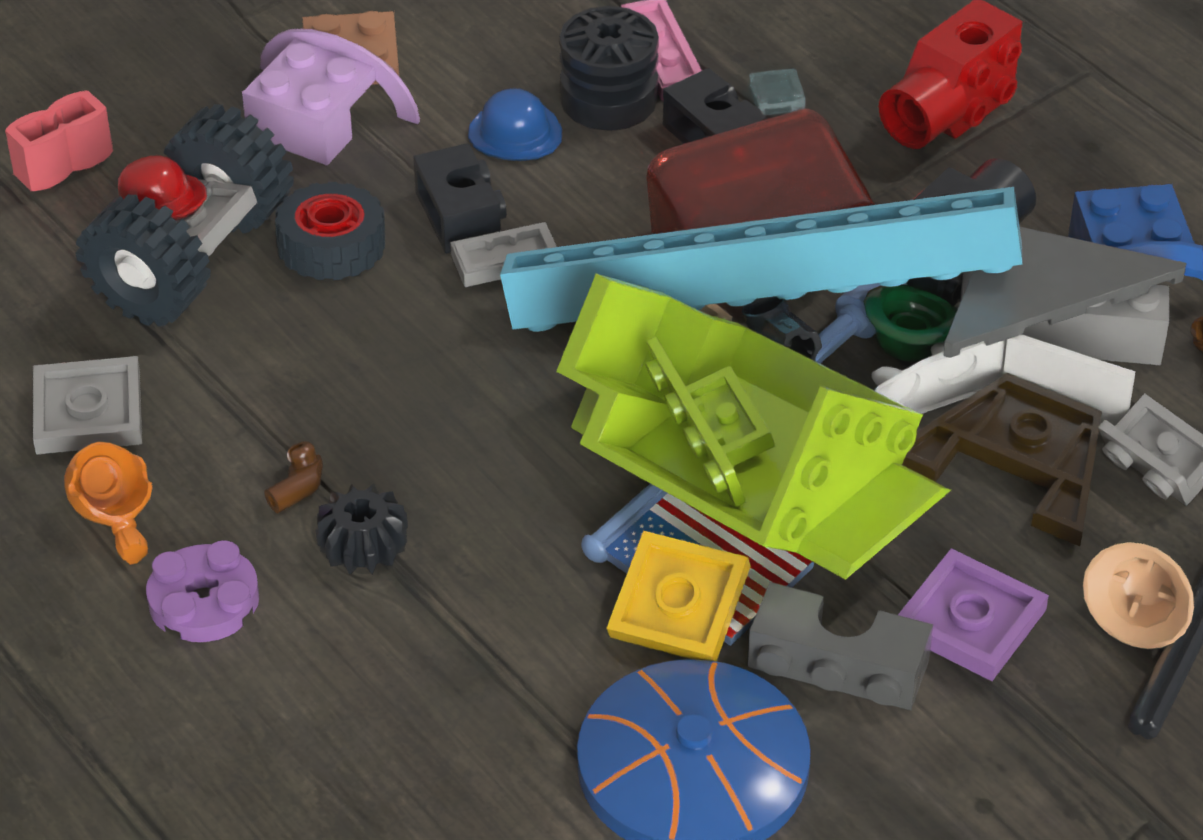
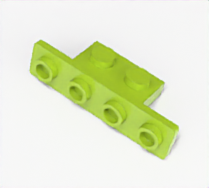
M657 337L647 340L646 342L653 358L645 363L647 371L658 392L666 388L668 389L669 394L664 395V398L677 425L685 421L687 422L689 427L683 429L695 457L698 459L706 455L709 461L704 463L703 466L717 494L726 490L735 507L746 503L733 466L775 447L769 428L731 366L685 386Z

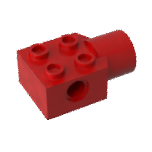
M973 0L918 40L904 78L885 91L879 100V115L888 133L903 146L919 149L941 133H945L954 139L958 138L971 127L978 126L985 116L998 106L1008 103L1017 89V80L1015 78L1018 58L1022 51L1020 39L1023 21L984 0Z

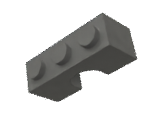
M772 582L769 583L750 629L749 668L764 671L772 676H783L817 685L825 690L839 691L873 700L881 705H891L912 710L929 662L933 624L878 610L873 625L865 633L854 637L837 636L822 626L824 596Z

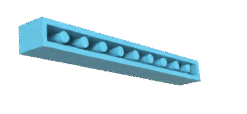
M1014 187L509 253L506 256L500 276L512 330L528 328L530 331L539 332L551 329L556 324L577 321L596 273L662 292L700 310L706 305L718 303L743 306L752 303L757 298L773 296L790 300L799 298L807 292L827 289L832 293H845L854 290L859 285L874 283L892 287L902 285L909 279L929 276L935 280H947L958 276L961 272L983 270L986 273H1001L1011 269L1013 266L1023 265L1022 241Z

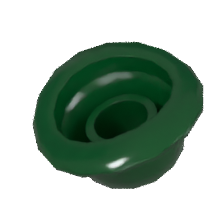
M904 284L892 287L880 285L869 290L863 301L866 317L875 327L879 345L893 358L906 362H919L933 356L931 347L946 341L958 310L948 301L930 292Z

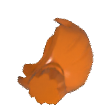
M106 442L91 443L74 455L66 469L64 488L68 502L85 519L110 526L113 535H115L116 549L119 556L129 564H137L148 554L147 541L136 529L137 525L134 520L150 500L153 489L152 482L147 478L146 463L140 456L132 454L125 448Z

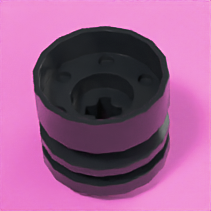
M615 6L589 8L573 15L563 24L559 36V46L561 49L560 63L562 67L560 73V100L563 111L573 121L588 128L599 130L627 129L644 122L655 111L658 101V73L656 68L659 61L657 52L659 36L655 24L639 12Z

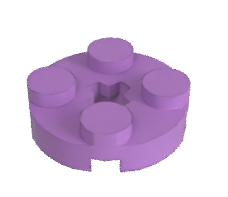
M226 540L217 541L213 544L189 546L175 552L161 553L152 563L153 572L146 586L149 612L154 623L163 631H165V626H167L171 630L180 632V638L190 642L215 641L234 634L243 626L242 618L249 614L251 608L254 614L259 603L258 581L254 567L248 559L240 554L236 544ZM199 588H211L209 591L210 596L205 598H199L197 592L193 591Z

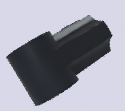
M777 296L757 298L752 303L743 306L741 312L747 328L816 361V356L823 347L820 337L813 328L790 311L785 298L780 299Z

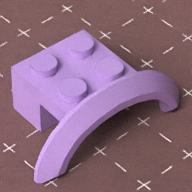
M290 29L278 33L271 39L261 54L260 69L264 71L242 92L245 119L250 114L259 120L256 125L259 129L264 131L268 127L275 134L271 138L274 145L282 143L286 151L327 166L352 139L350 107L375 80L392 99L398 118L415 124L420 122L418 108L410 91L392 67L369 50L334 34L313 29Z

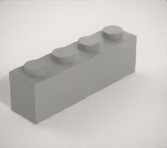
M973 271L963 272L960 302ZM1153 285L1149 287L1146 294L1116 304H1111L1110 300L1087 307L1085 314L1049 325L1048 321H1044L1024 328L1022 335L1098 360L1161 365L1169 325V286Z

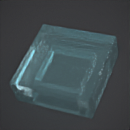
M796 69L750 74L749 87L755 105L764 115L805 110V95Z

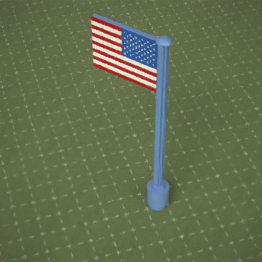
M879 283L859 285L854 290L845 292L837 299L835 304L837 319L819 334L823 347L818 352L815 362L821 364L852 335L860 338H870L875 334V327L866 317L863 301L868 291L880 286ZM652 484L643 489L593 535H585L581 542L582 550L588 559L596 563L608 560L626 574L643 531L748 557L751 567L724 642L730 646L752 626L770 582L792 588L814 566V562L796 552L764 547Z

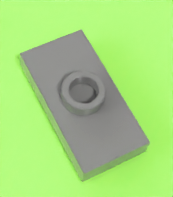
M546 222L451 242V256L464 287L501 280L500 273L506 256L509 253L554 248L557 246Z

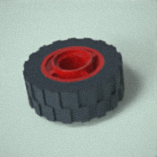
M337 182L310 184L309 187L299 188L293 191L292 195L286 196L282 200L281 206H278L276 209L275 227L278 256L280 260L285 261L286 267L297 271L299 275L314 277L317 280H341L343 277H354L360 275V272L371 269L377 260L380 261L383 256V249H385L384 209L380 207L379 199L376 196L370 195V191L364 188L360 189L353 184H338Z

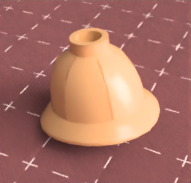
M1133 542L1115 544L1099 552L1085 570L1083 591L1088 609L1098 625L1120 642L1144 649L1162 648L1179 639L1190 625L1194 610V600L1188 578L1181 567L1170 556L1159 549Z

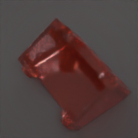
M800 109L666 149L652 159L647 169L646 178L652 234L876 205L831 125L818 112L811 109Z

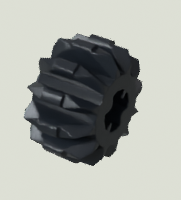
M351 483L347 494L331 492L328 504L319 506V513L317 514L318 529L315 530L317 545L320 546V551L326 553V558L329 560L331 567L344 564L349 575L358 567H366L373 575L376 564L393 566L396 554L405 552V545L407 543L406 529L408 528L407 513L404 511V506L398 504L393 491L379 494L374 483L366 490H357Z

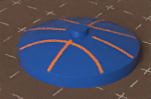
M710 660L667 661L644 667L624 676L606 689L593 703L582 723L577 746L578 775L587 802L598 818L609 829L625 840H766L784 826L795 813L803 799L809 779V738L802 718L793 704L775 686L754 673L733 665Z

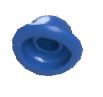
M510 88L499 91L487 100L483 111L478 113L469 125L468 139L474 148L491 157L510 161L537 160L551 154L562 142V127L556 116L542 105L538 97L526 90Z

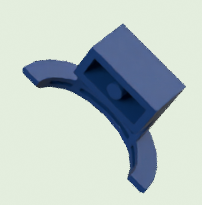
M1172 184L1075 192L1068 237L1187 263L1185 275L1203 280V246L1194 243Z

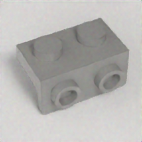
M1144 394L1115 426L1107 420H1104L1098 426V430L1105 443V446L1102 448L1105 455L1123 470H1127L1132 466L1143 474V482L1159 497L1166 500L1172 495L1187 506L1203 489V434L1148 395Z

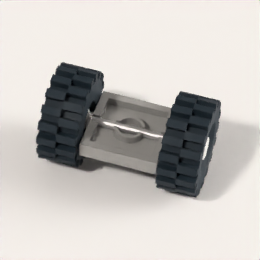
M214 104L211 109L208 106L201 108L169 140L163 154L174 160L181 167L184 174L196 177L207 188V199L201 207L187 217L175 221L171 217L173 210L165 205L160 210L155 208V200L145 197L139 202L137 195H127L124 199L119 196L109 203L81 232L76 241V245L80 248L75 252L77 261L85 263L80 270L84 278L93 279L94 283L90 286L96 294L102 292L108 298L105 303L109 307L114 309L116 306H119L123 309L122 316L130 319L135 315L139 316L140 323L148 326L154 321L158 327L165 326L169 321L173 323L208 284L206 281L210 278L211 269L205 266L210 262L208 257L230 232L234 233L238 228L242 233H248L253 228H259L282 203V200L291 192L289 189L293 186L294 177L288 175L293 170L291 161L282 159L286 153L282 143L274 145L271 138L275 134L268 127L262 131L256 126L259 121L257 118L249 114L244 119L241 117V109L232 106L227 112H225L223 105Z

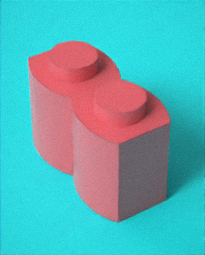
M88 90L64 96L54 102L47 110L33 112L15 120L5 130L13 174L31 192L52 188L65 180L72 171L90 169L107 159L113 152L106 106Z

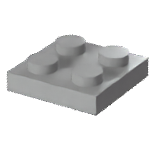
M138 356L33 366V442L36 454L77 451L95 442L112 443L117 446L142 444Z

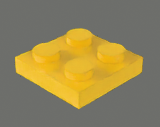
M643 531L607 625L610 638L689 659L717 661L751 567L748 557Z

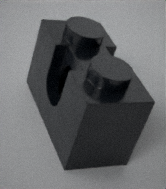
M710 68L663 89V126L718 175L767 131V117L764 113L747 100L738 101V95L734 87L729 82L721 79Z
M469 143L413 156L415 192L445 254L451 252V242L501 231V219L507 217L503 195L500 190L493 191L488 166L484 160H477Z

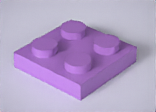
M950 549L898 615L933 624L930 651L993 681L1046 611L1049 595L954 549Z

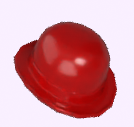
M161 155L147 156L133 161L124 168L118 178L119 196L124 199L127 195H137L139 202L145 197L155 200V208L160 210L165 205L173 210L171 217L175 221L196 212L207 199V188L196 177L184 174V171L174 160Z

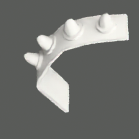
M1019 335L988 346L983 341L962 348L960 355L952 358L943 356L945 342L938 343L931 347L933 356L923 359L905 370L881 367L872 372V379L878 385L875 390L876 392L921 414L969 398L1004 374L1009 373L1102 411L1100 424L1107 420L1114 426L1130 410L1135 371L1025 335Z

